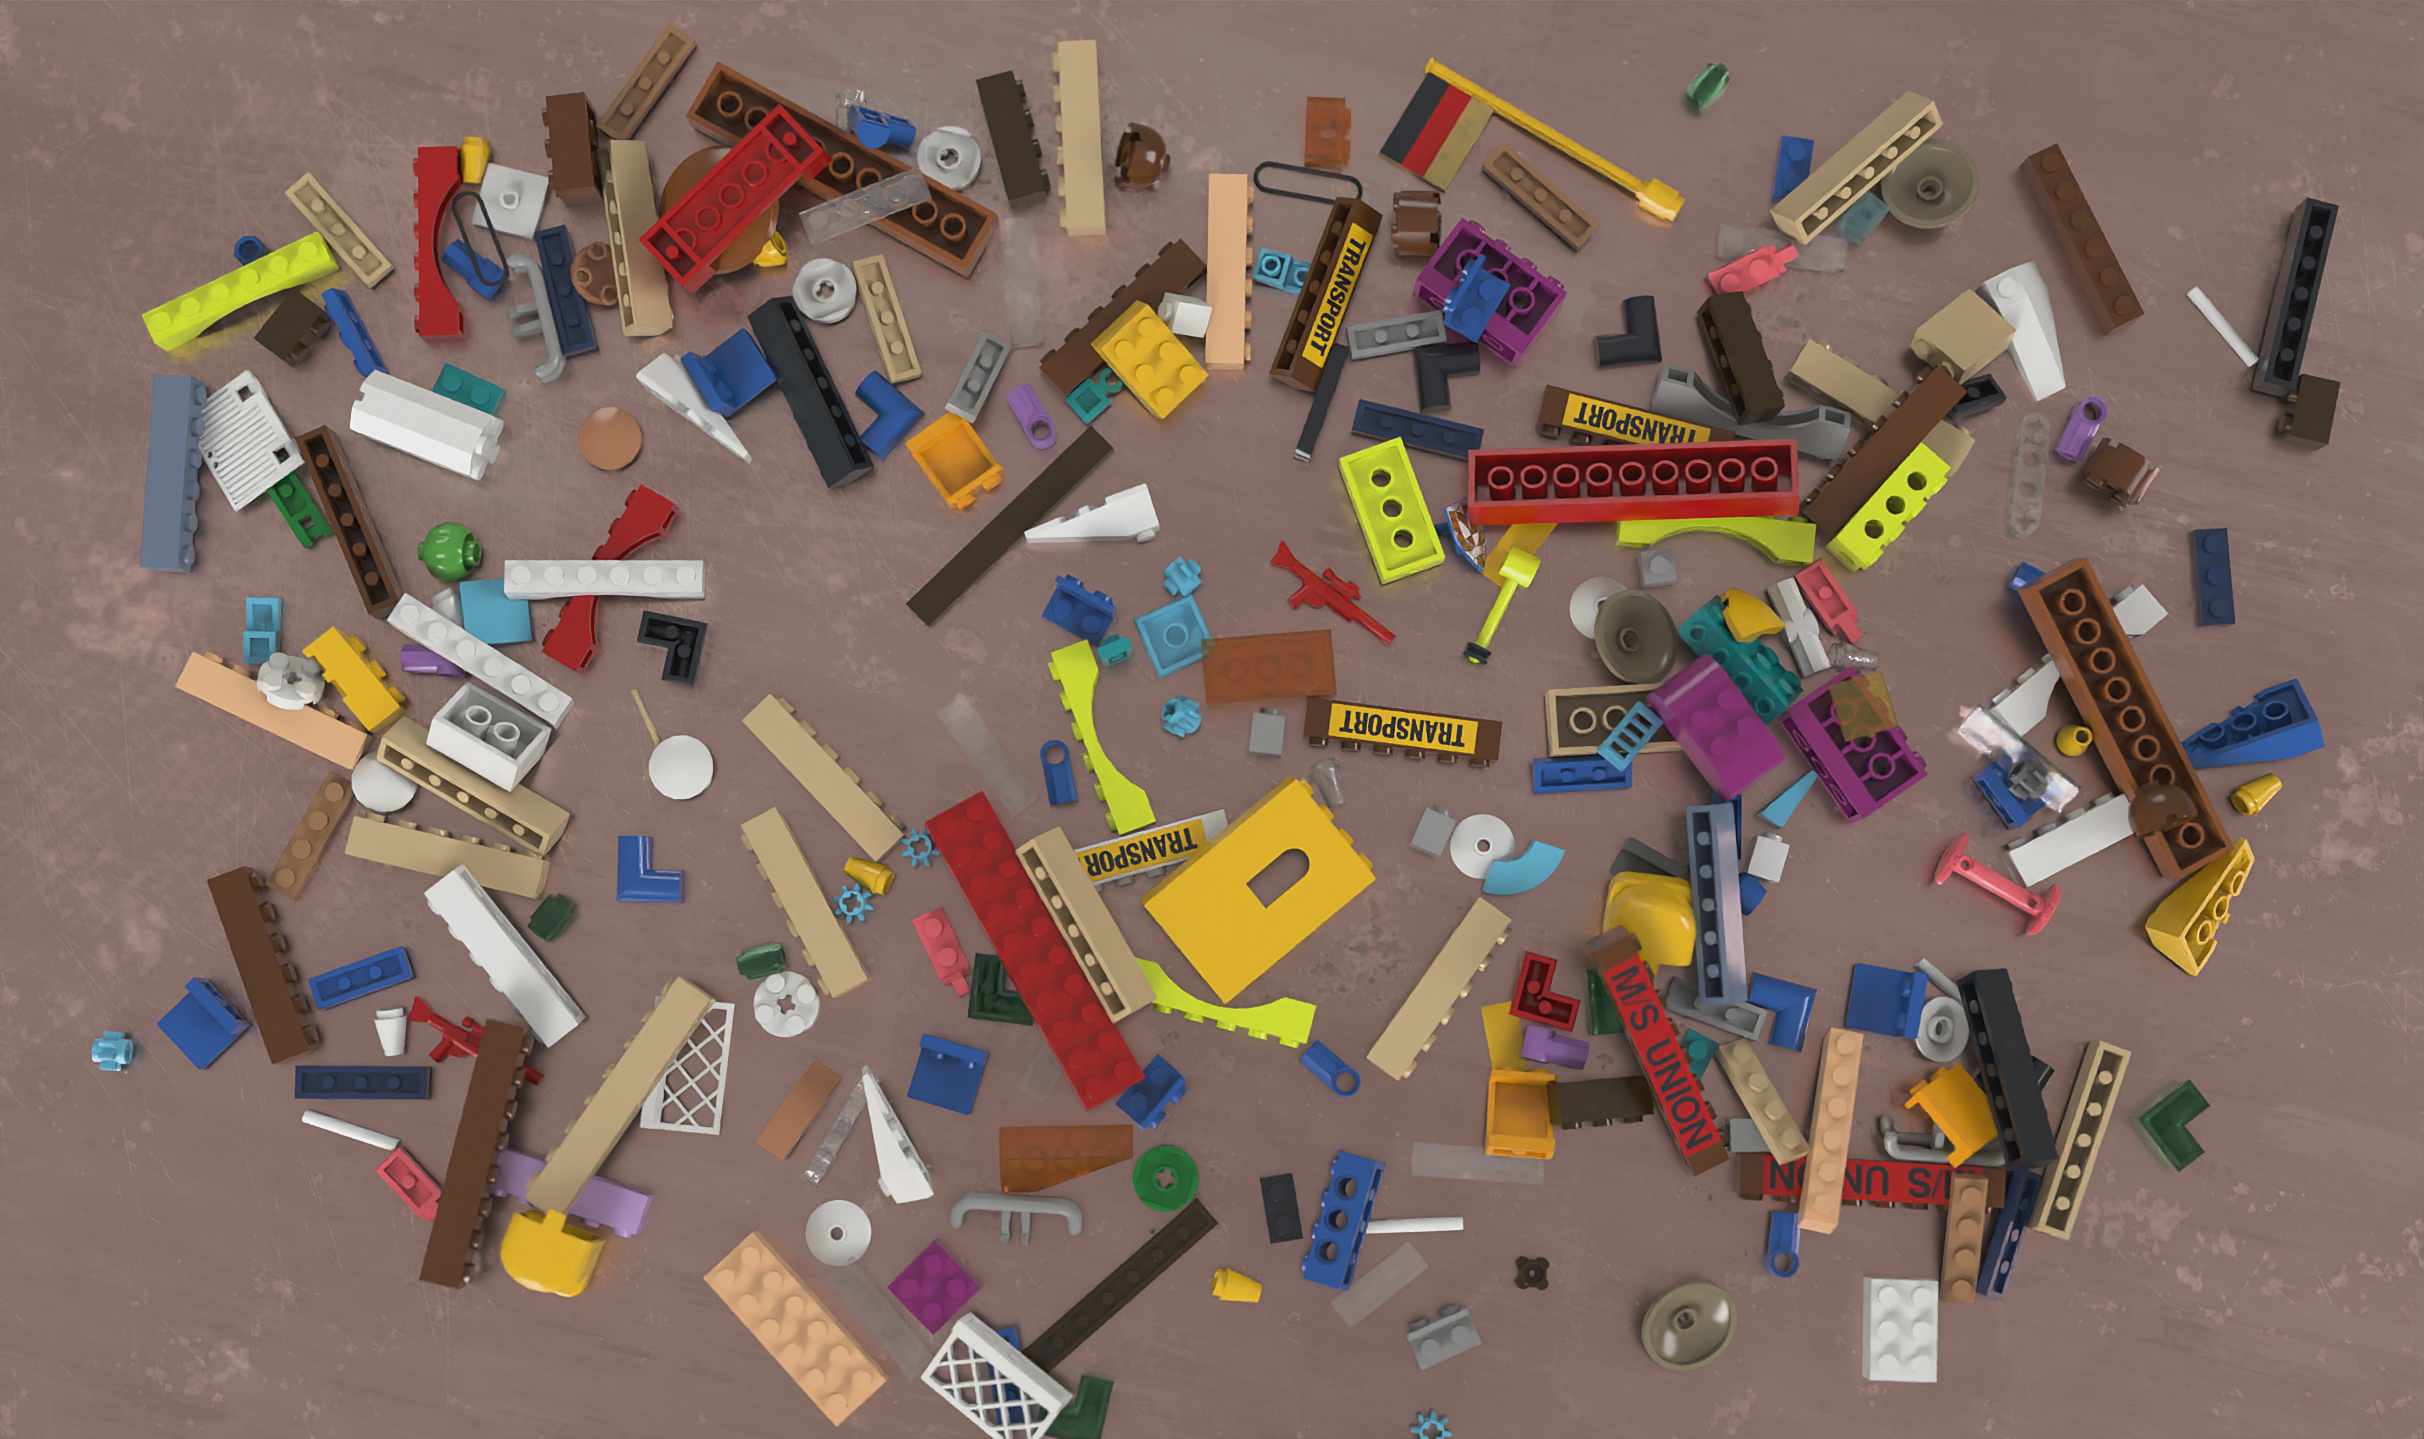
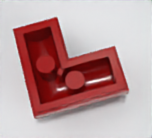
M1525 951L1509 1015L1573 1032L1581 1000L1549 992L1558 960Z

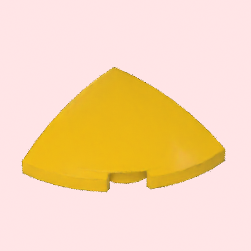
M1732 587L1721 597L1722 603L1727 599L1729 601V604L1722 613L1737 642H1753L1761 634H1777L1785 627V624L1770 607L1745 590Z

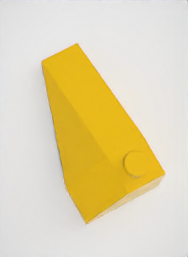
M2240 838L2233 844L2234 850L2215 859L2162 901L2157 910L2147 920L2145 928L2153 945L2190 975L2197 976L2212 955L2218 943L2213 939L2220 923H2227L2230 916L2227 913L2229 901L2232 895L2237 896L2240 894L2255 858L2247 839Z

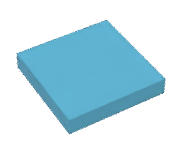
M504 578L458 583L463 629L489 646L532 641L528 600H509L504 593Z
M1189 594L1133 619L1159 679L1218 653L1193 594Z

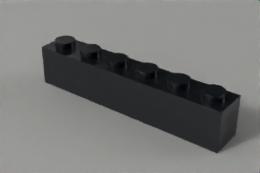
M2306 198L2295 207L2252 387L2253 390L2284 397L2296 390L2339 205Z
M793 296L769 299L747 316L753 333L761 345L767 362L777 376L780 390L790 406L793 417L800 427L807 446L828 488L850 484L872 469L874 465Z
M2007 968L1975 970L1956 982L2007 1171L2041 1168L2058 1160L2059 1156L2048 1120V1112L2040 1091L2039 1080L2031 1058L2030 1047L2023 1029L2022 1018L2015 1000L2013 985Z

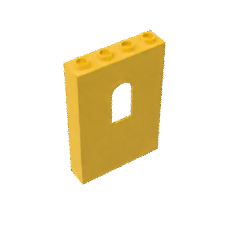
M1289 775L1139 899L1224 1004L1229 1002L1376 879L1370 871L1374 868L1371 861L1363 852L1359 855L1356 854L1351 847L1354 840L1344 828L1336 829L1331 822L1335 818L1324 803L1316 804L1311 797L1315 792L1304 778L1297 780L1292 775ZM1291 848L1304 851L1309 859L1307 873L1265 908L1246 883L1284 851Z

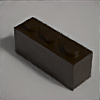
M1645 1075L1546 1084L1550 1124H1561L1562 1130L1582 1128L1581 1122L1592 1121L1593 1127L1613 1125L1612 1119L1623 1118L1624 1124L1643 1122V1115L1654 1114L1652 1091Z

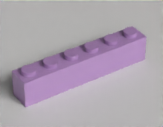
M506 1147L505 1152H500L497 1165L501 1166V1171L496 1185H491L490 1193L506 1197L508 1192L519 1196L518 1202L536 1207L524 1198L529 1191L526 1185L537 1171L542 1173L548 1162L543 1158ZM593 1176L567 1213V1217L569 1213L581 1216L580 1222L599 1228L600 1223L613 1227L611 1233L630 1238L631 1234L636 1235L642 1232L654 1195Z

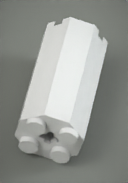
M374 370L362 383L359 391L365 393L362 401L355 400L351 412L350 429L355 431V433L478 481L482 478L488 462L493 464L496 461L500 451V446L496 445L503 429V420L377 370Z

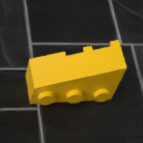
M332 627L305 647L302 652L307 658H314L324 671L322 676L328 683L330 681L343 696L342 700L367 730L378 734L408 711L402 703L406 699L394 684L390 687L383 679L386 672L375 659L370 662L364 654L367 647L356 634L351 636Z

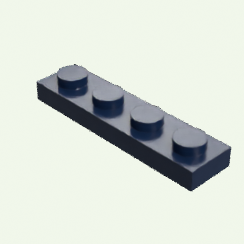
M564 224L534 232L564 355L567 357L597 349L586 301L577 292L571 280V266L574 260V253L567 227Z
M1359 399L1351 432L1386 441L1401 437L1404 445L1468 460V450H1480L1484 429Z
M296 1066L294 1099L428 1100L430 1067Z
M2025 1169L2015 1170L2010 1177L2005 1205L1998 1212L1996 1229L1988 1243V1253L1983 1269L1978 1274V1284L1975 1292L2003 1302L2043 1179L2042 1175Z

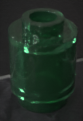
M1715 61L1714 64L1706 62L1687 85L1688 90L1684 94L1685 97L1701 110H1704L1707 106H1712L1731 83L1728 77L1730 71L1718 61Z
M560 892L557 896L550 893L530 916L531 921L527 927L539 938L548 942L551 937L556 938L575 915V912L572 910L575 904Z
M770 941L742 948L741 956L736 957L740 975H746L748 980L780 972V969L787 968L781 942L773 944Z

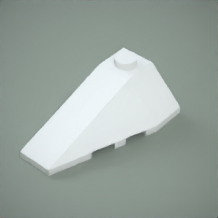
M2034 261L2013 267L1985 281L1976 292L1981 299L2016 329L2007 350L2035 402L2064 389L2066 385L2049 289Z

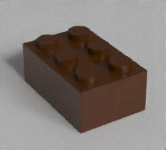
M584 92L546 96V107L542 108V119L544 126L549 127L550 138L545 139V150L547 157L552 158L553 170H548L550 189H555L557 198H561L567 207L604 203L597 149L600 148L598 129L596 127L597 115L595 108Z

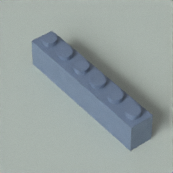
M154 375L140 568L150 571L190 573L191 565L195 560V549L192 546L193 533L196 531L198 524L195 514V502L200 495L197 474L202 464V454L198 449L200 437L204 433V421L201 418L202 405L206 402L207 392L204 382L192 376Z
M1734 804L1686 806L1693 913L1696 925L1695 943L1700 1005L1732 1004L1748 1001Z

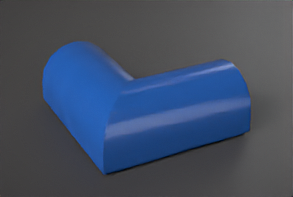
M850 105L848 112L849 124L864 146L878 148L885 143L905 148L911 146L916 133V128L911 120Z
M876 370L871 372L861 382L855 392L856 397L878 415L862 433L860 438L864 446L883 461L925 413Z
M618 836L616 902L683 903L684 870H651L652 837Z
M1753 972L1747 993L1748 1001L1745 1002L1776 1012L1768 1044L1799 1053L1802 1052L1817 989Z

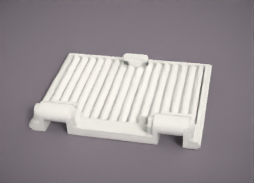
M246 369L209 396L205 404L202 405L201 418L204 421V433L200 437L198 449L201 451L204 461L236 512L305 463L296 440L289 435L270 404L263 386L249 369ZM246 386L252 393V396L243 402L238 391ZM281 448H285L290 456L283 463L279 461L275 454Z

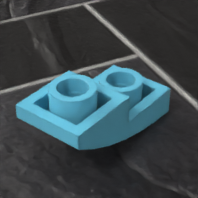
M1261 247L1252 279L1299 295L1311 263L1293 259L1292 255Z

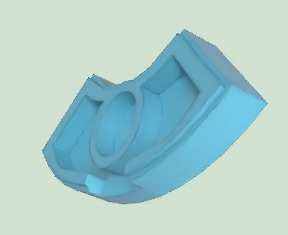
M1533 839L1527 850L1517 858L1508 861L1492 860L1482 891L1494 895H1513L1526 892L1541 884L1554 872L1562 860L1565 850Z

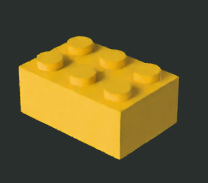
M1138 300L1090 344L1147 410L1162 420L1209 376L1151 307Z

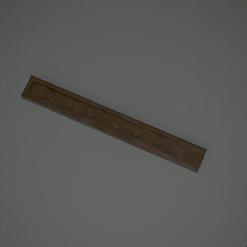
M1090 426L921 588L906 605L930 628L1025 536V531L1032 529L1114 448Z
M1198 1199L1194 1200L1024 1349L1021 1354L1048 1374L1219 1223Z

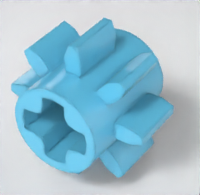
M1179 557L1163 571V574L1168 578L1163 582V585L1173 596L1180 591L1185 597L1201 584L1202 580L1198 576L1202 572L1201 567L1193 558L1185 562L1182 557Z
M1182 694L1179 695L1178 699H1169L1161 712L1162 718L1166 720L1163 728L1180 737H1183L1185 733H1193L1201 723V714L1196 711L1200 704L1189 697L1186 698Z
M912 828V837L909 840L901 839V842L907 845V851H904L901 855L902 857L910 855L914 857L912 860L913 867L918 865L919 860L924 861L929 867L931 866L929 858L932 855L940 856V854L934 850V843L928 838L929 834L926 829L922 835ZM922 839H926L925 845L929 847L928 852H921L919 856H916L917 850L913 848L914 843H921Z
M860 884L855 885L854 891H849L844 885L841 886L844 894L841 898L833 897V900L840 905V908L835 911V915L847 914L846 923L848 924L852 922L853 917H858L859 920L864 922L865 917L863 913L866 910H874L872 906L867 905L866 900L872 896V893L866 892L862 895L860 893ZM854 895H857V900L861 902V907L854 908L851 913L850 907L846 905L847 899L852 900Z
M103 1031V1038L96 1037L94 1039L92 1060L94 1062H101L100 1070L120 1071L121 1064H129L133 1045L130 1039H124V1032Z
M1431 1410L1430 1417L1427 1418L1418 1414L1419 1426H1412L1410 1428L1412 1432L1419 1433L1420 1437L1417 1439H1428L1423 1429H1429L1430 1423H1434L1436 1429L1440 1431L1439 1434L1433 1435V1439H1444L1445 1436L1450 1437L1453 1434L1449 1430H1444L1443 1427L1449 1421L1448 1418L1443 1417L1439 1421L1436 1419L1435 1410Z

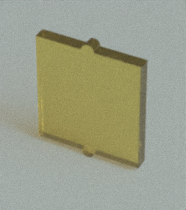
M1882 671L1862 677L1854 675L1851 677V680L1828 686L1845 742L1867 735L1872 738L1877 732L1898 727Z

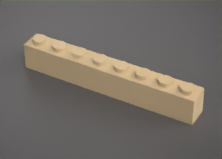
M677 977L675 981L670 979L660 993L663 999L656 1008L652 1006L642 1018L643 1028L637 1036L632 1034L622 1047L625 1053L618 1063L613 1061L605 1071L603 1078L606 1081L599 1091L594 1089L588 1095L583 1104L587 1108L581 1117L575 1116L566 1127L564 1133L567 1134L565 1140L561 1145L555 1144L545 1158L548 1164L542 1173L537 1171L527 1183L526 1188L529 1191L524 1198L546 1214L549 1209L567 1215L716 1001V999L684 977Z

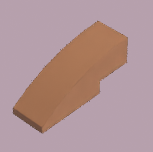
M815 1060L775 1112L755 1143L779 1160L784 1161L803 1133L808 1130L843 1078Z

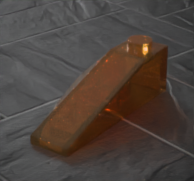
M1132 1124L999 1127V1162L1002 1193L1037 1192L1133 1158Z

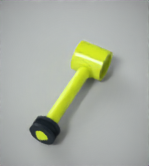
M1511 545L1498 571V574L1506 579L1475 644L1468 642L1467 646L1469 648H1466L1468 651L1464 650L1463 652L1471 662L1487 664L1485 659H1489L1487 656L1492 654L1487 650V647L1516 587L1521 585L1528 588L1541 562L1540 558L1514 545Z

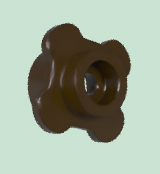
M1520 1257L1517 1260L1516 1265L1519 1268V1277L1516 1279V1285L1520 1289L1525 1290L1528 1287H1536L1538 1290H1545L1548 1287L1549 1282L1546 1279V1270L1549 1268V1262L1547 1259L1540 1257L1537 1260H1529L1527 1257ZM1531 1270H1534L1536 1273L1533 1277L1529 1275Z

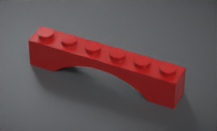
M457 146L418 147V157L413 159L414 175L418 177V189L413 191L414 206L418 208V220H414L413 224L415 239H418V251L414 252V267L416 271H419V283L414 284L415 301L419 302V314L414 316L415 332L419 333V336L426 343L465 342V310L456 301L446 284L439 256L440 230L445 214L454 197L464 186L460 150Z
M640 484L638 490L633 489L625 501L626 510L621 518L617 517L612 522L608 530V534H610L609 539L604 546L600 545L596 549L592 560H624L637 548L649 541L662 537L679 508L675 503ZM600 595L574 596L572 601L568 600L560 610L559 618L561 620L555 630L551 628L543 639L542 645L545 647L542 653L582 674L598 647L595 628Z

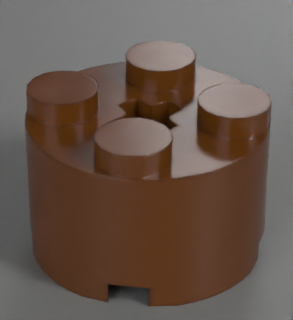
M1401 190L1400 193L1394 192L1393 212H1395V220L1398 222L1392 223L1391 243H1394V252L1399 253V255H1435L1440 248L1441 214L1438 211V205H1441L1440 191Z
M2104 437L2082 470V473L2085 475L2082 482L2096 491L2104 488L2112 493L2110 499L2124 508L2132 504L2138 505L2160 470L2158 467L2152 470L2149 469L2150 460L2120 442L2116 448L2108 445L2111 439Z

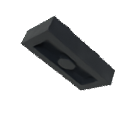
M1286 1173L1260 1178L1270 1244L1303 1239L1293 1174Z

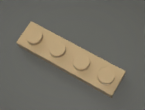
M309 172L284 192L370 289L394 269V266Z
M883 254L853 261L851 268L889 383L895 384L920 377L922 374Z
M1746 1038L1718 1047L1714 1054L1778 1164L1782 1165L1806 1156L1811 1150Z

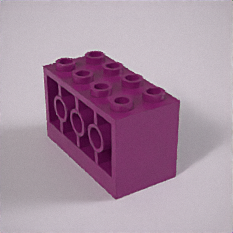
M1461 218L1416 279L1413 295L1435 311H1442L1445 305L1444 302L1452 288L1459 289L1461 287L1458 282L1461 279L1462 268H1465L1470 259L1476 262L1480 254L1486 256L1482 269L1508 283L1510 288L1478 341L1517 368L1561 308L1567 292L1563 290L1564 285L1552 276L1546 278L1537 271L1538 267L1532 261L1525 257L1519 259L1512 254L1511 247L1498 238L1494 241L1484 234L1486 231L1479 223L1474 220L1468 222ZM1515 305H1520L1524 309H1518Z
M1852 666L1777 717L1851 824L1866 818L1928 775L1924 769L1927 767L1924 759L1917 751L1912 752L1905 742L1907 736L1898 724L1893 725L1886 715L1888 709L1879 697L1874 698L1867 688L1870 686L1867 678L1860 670L1855 671ZM1835 711L1841 714V719L1836 718ZM1854 738L1859 740L1860 746L1855 745ZM1874 764H1876L1879 769L1878 773H1875L1873 771L1872 767Z

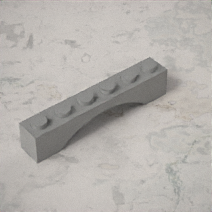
M1663 363L1651 406V411L1734 431L1737 435L1749 437L1753 440L1797 439L1798 451L1813 454L1820 459L1836 461L1839 460L1851 423V412L1819 404L1803 410L1779 412L1773 420L1738 426L1729 400L1718 395L1707 386L1695 371Z

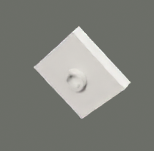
M488 163L479 195L483 199L494 230L535 241L534 232L538 231L550 190L548 178ZM477 201L471 224L489 230Z

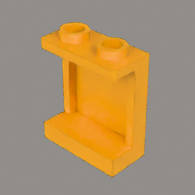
M950 411L905 443L909 452L952 510L957 507L959 509L967 507L976 499L974 495L985 488L988 491L1002 481L1000 476L1004 474V470L1001 465L997 463L968 421Z
M1960 1063L1949 1070L1945 1066L1940 1068L1929 1077L1932 1081L1929 1084L1925 1079L1909 1091L1913 1097L1904 1104L1909 1110L1920 1103L1957 1149L1947 1157L1954 1168L1998 1137L1988 1097Z
M1499 1066L1497 1070H1491L1488 1078L1486 1155L1551 1160L1555 1152V1139H1553V1124H1550L1546 1084H1556V1074H1549V1071L1546 1069H1531L1530 1072H1520L1512 1066Z

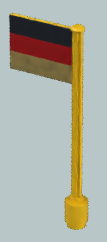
M1432 58L1427 62L1425 66L1426 77L1379 152L1382 156L1445 192L1495 111L1636 194L1635 197L1640 199L1638 206L1662 220L1667 218L1673 221L1685 202V199L1679 196L1680 192L1660 180L1653 178L1651 182L1647 180L1641 181L1436 61L1437 58Z

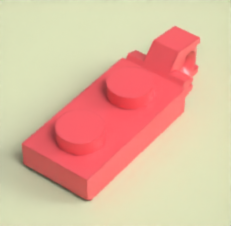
M1792 243L1776 249L1775 244L1764 245L1709 272L1707 276L1717 295L1740 291L1745 293L1779 276L1780 273L1786 271L1784 264L1799 257Z
M1821 558L1792 576L1823 624L1834 636L1840 633L1848 646L1863 637L1854 624L1859 620L1856 615V608Z
M938 907L912 920L939 979H942L945 986L952 983L958 997H963L972 992L965 976L971 974L970 964L943 907Z
M398 1147L375 1171L417 1217H422L426 1222H429L432 1218L435 1219L442 1189L403 1147Z

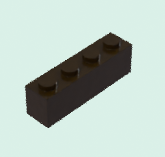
M1013 70L976 79L1010 209L1047 199L1045 189L1050 188L1051 185L1047 170H1040L1037 159L1043 156L1038 139L1032 140L1029 129L1034 127L1030 108L1023 110L1021 99L1025 98L1026 94L1022 79L1015 80Z
M1743 291L1708 297L1698 309L1697 314L1738 426L1773 420L1785 407L1784 395L1782 390L1778 388L1775 380L1773 365L1765 353L1762 335L1756 329L1750 304L1746 302Z

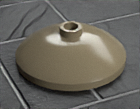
M1926 139L1881 179L1883 201L1892 215L1907 225L1924 229L1940 228L1959 220L1970 210L1979 191V173L1972 157L1960 146L1941 139ZM1927 191H1934L1936 193L1931 197L1925 195Z
M1635 589L1617 592L1607 598L1601 605L1595 620V640L1599 654L1609 670L1621 680L1633 685L1652 684L1667 676L1677 658L1678 636L1674 622L1666 608L1652 595Z
M1691 1280L1676 1284L1659 1295L1647 1310L1642 1324L1644 1347L1650 1357L1664 1368L1674 1371H1689L1703 1367L1719 1357L1732 1341L1737 1327L1735 1304L1728 1293L1715 1283L1704 1280Z

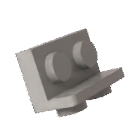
M1456 1303L1440 1310L1441 1316L1432 1321L1424 1317L1409 1324L1411 1330L1405 1332L1421 1370L1482 1344L1466 1306L1459 1308Z

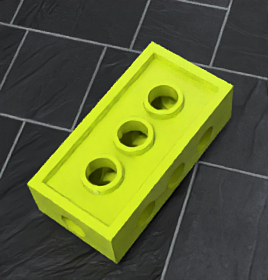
M1401 437L1339 459L1338 466L1382 585L1442 564L1445 555ZM1376 475H1383L1388 479L1389 484L1385 487H1378L1372 482V478ZM1394 505L1399 509L1400 514L1397 517H1388L1383 512V507ZM1406 535L1410 539L1411 545L1406 548L1396 545L1394 537Z
M1922 442L1919 443L1834 535L1824 549L1852 573L1860 567L1865 571L1883 554L1884 550L1880 548L1883 544L1886 547L1906 528L1901 523L1903 521L1908 523L1926 506L1927 503L1923 498L1929 499L1948 481L1944 475L1951 467ZM1865 530L1870 534L1871 538L1867 536Z

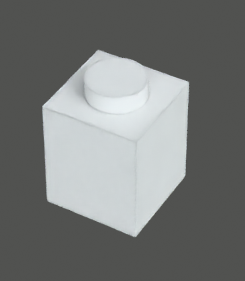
M1165 292L1157 315L1172 333L1204 338L1213 307L1198 297Z
M1763 832V836L1753 837L1743 872H1747L1755 879L1771 884L1779 883L1790 845L1782 843L1783 837L1768 832Z

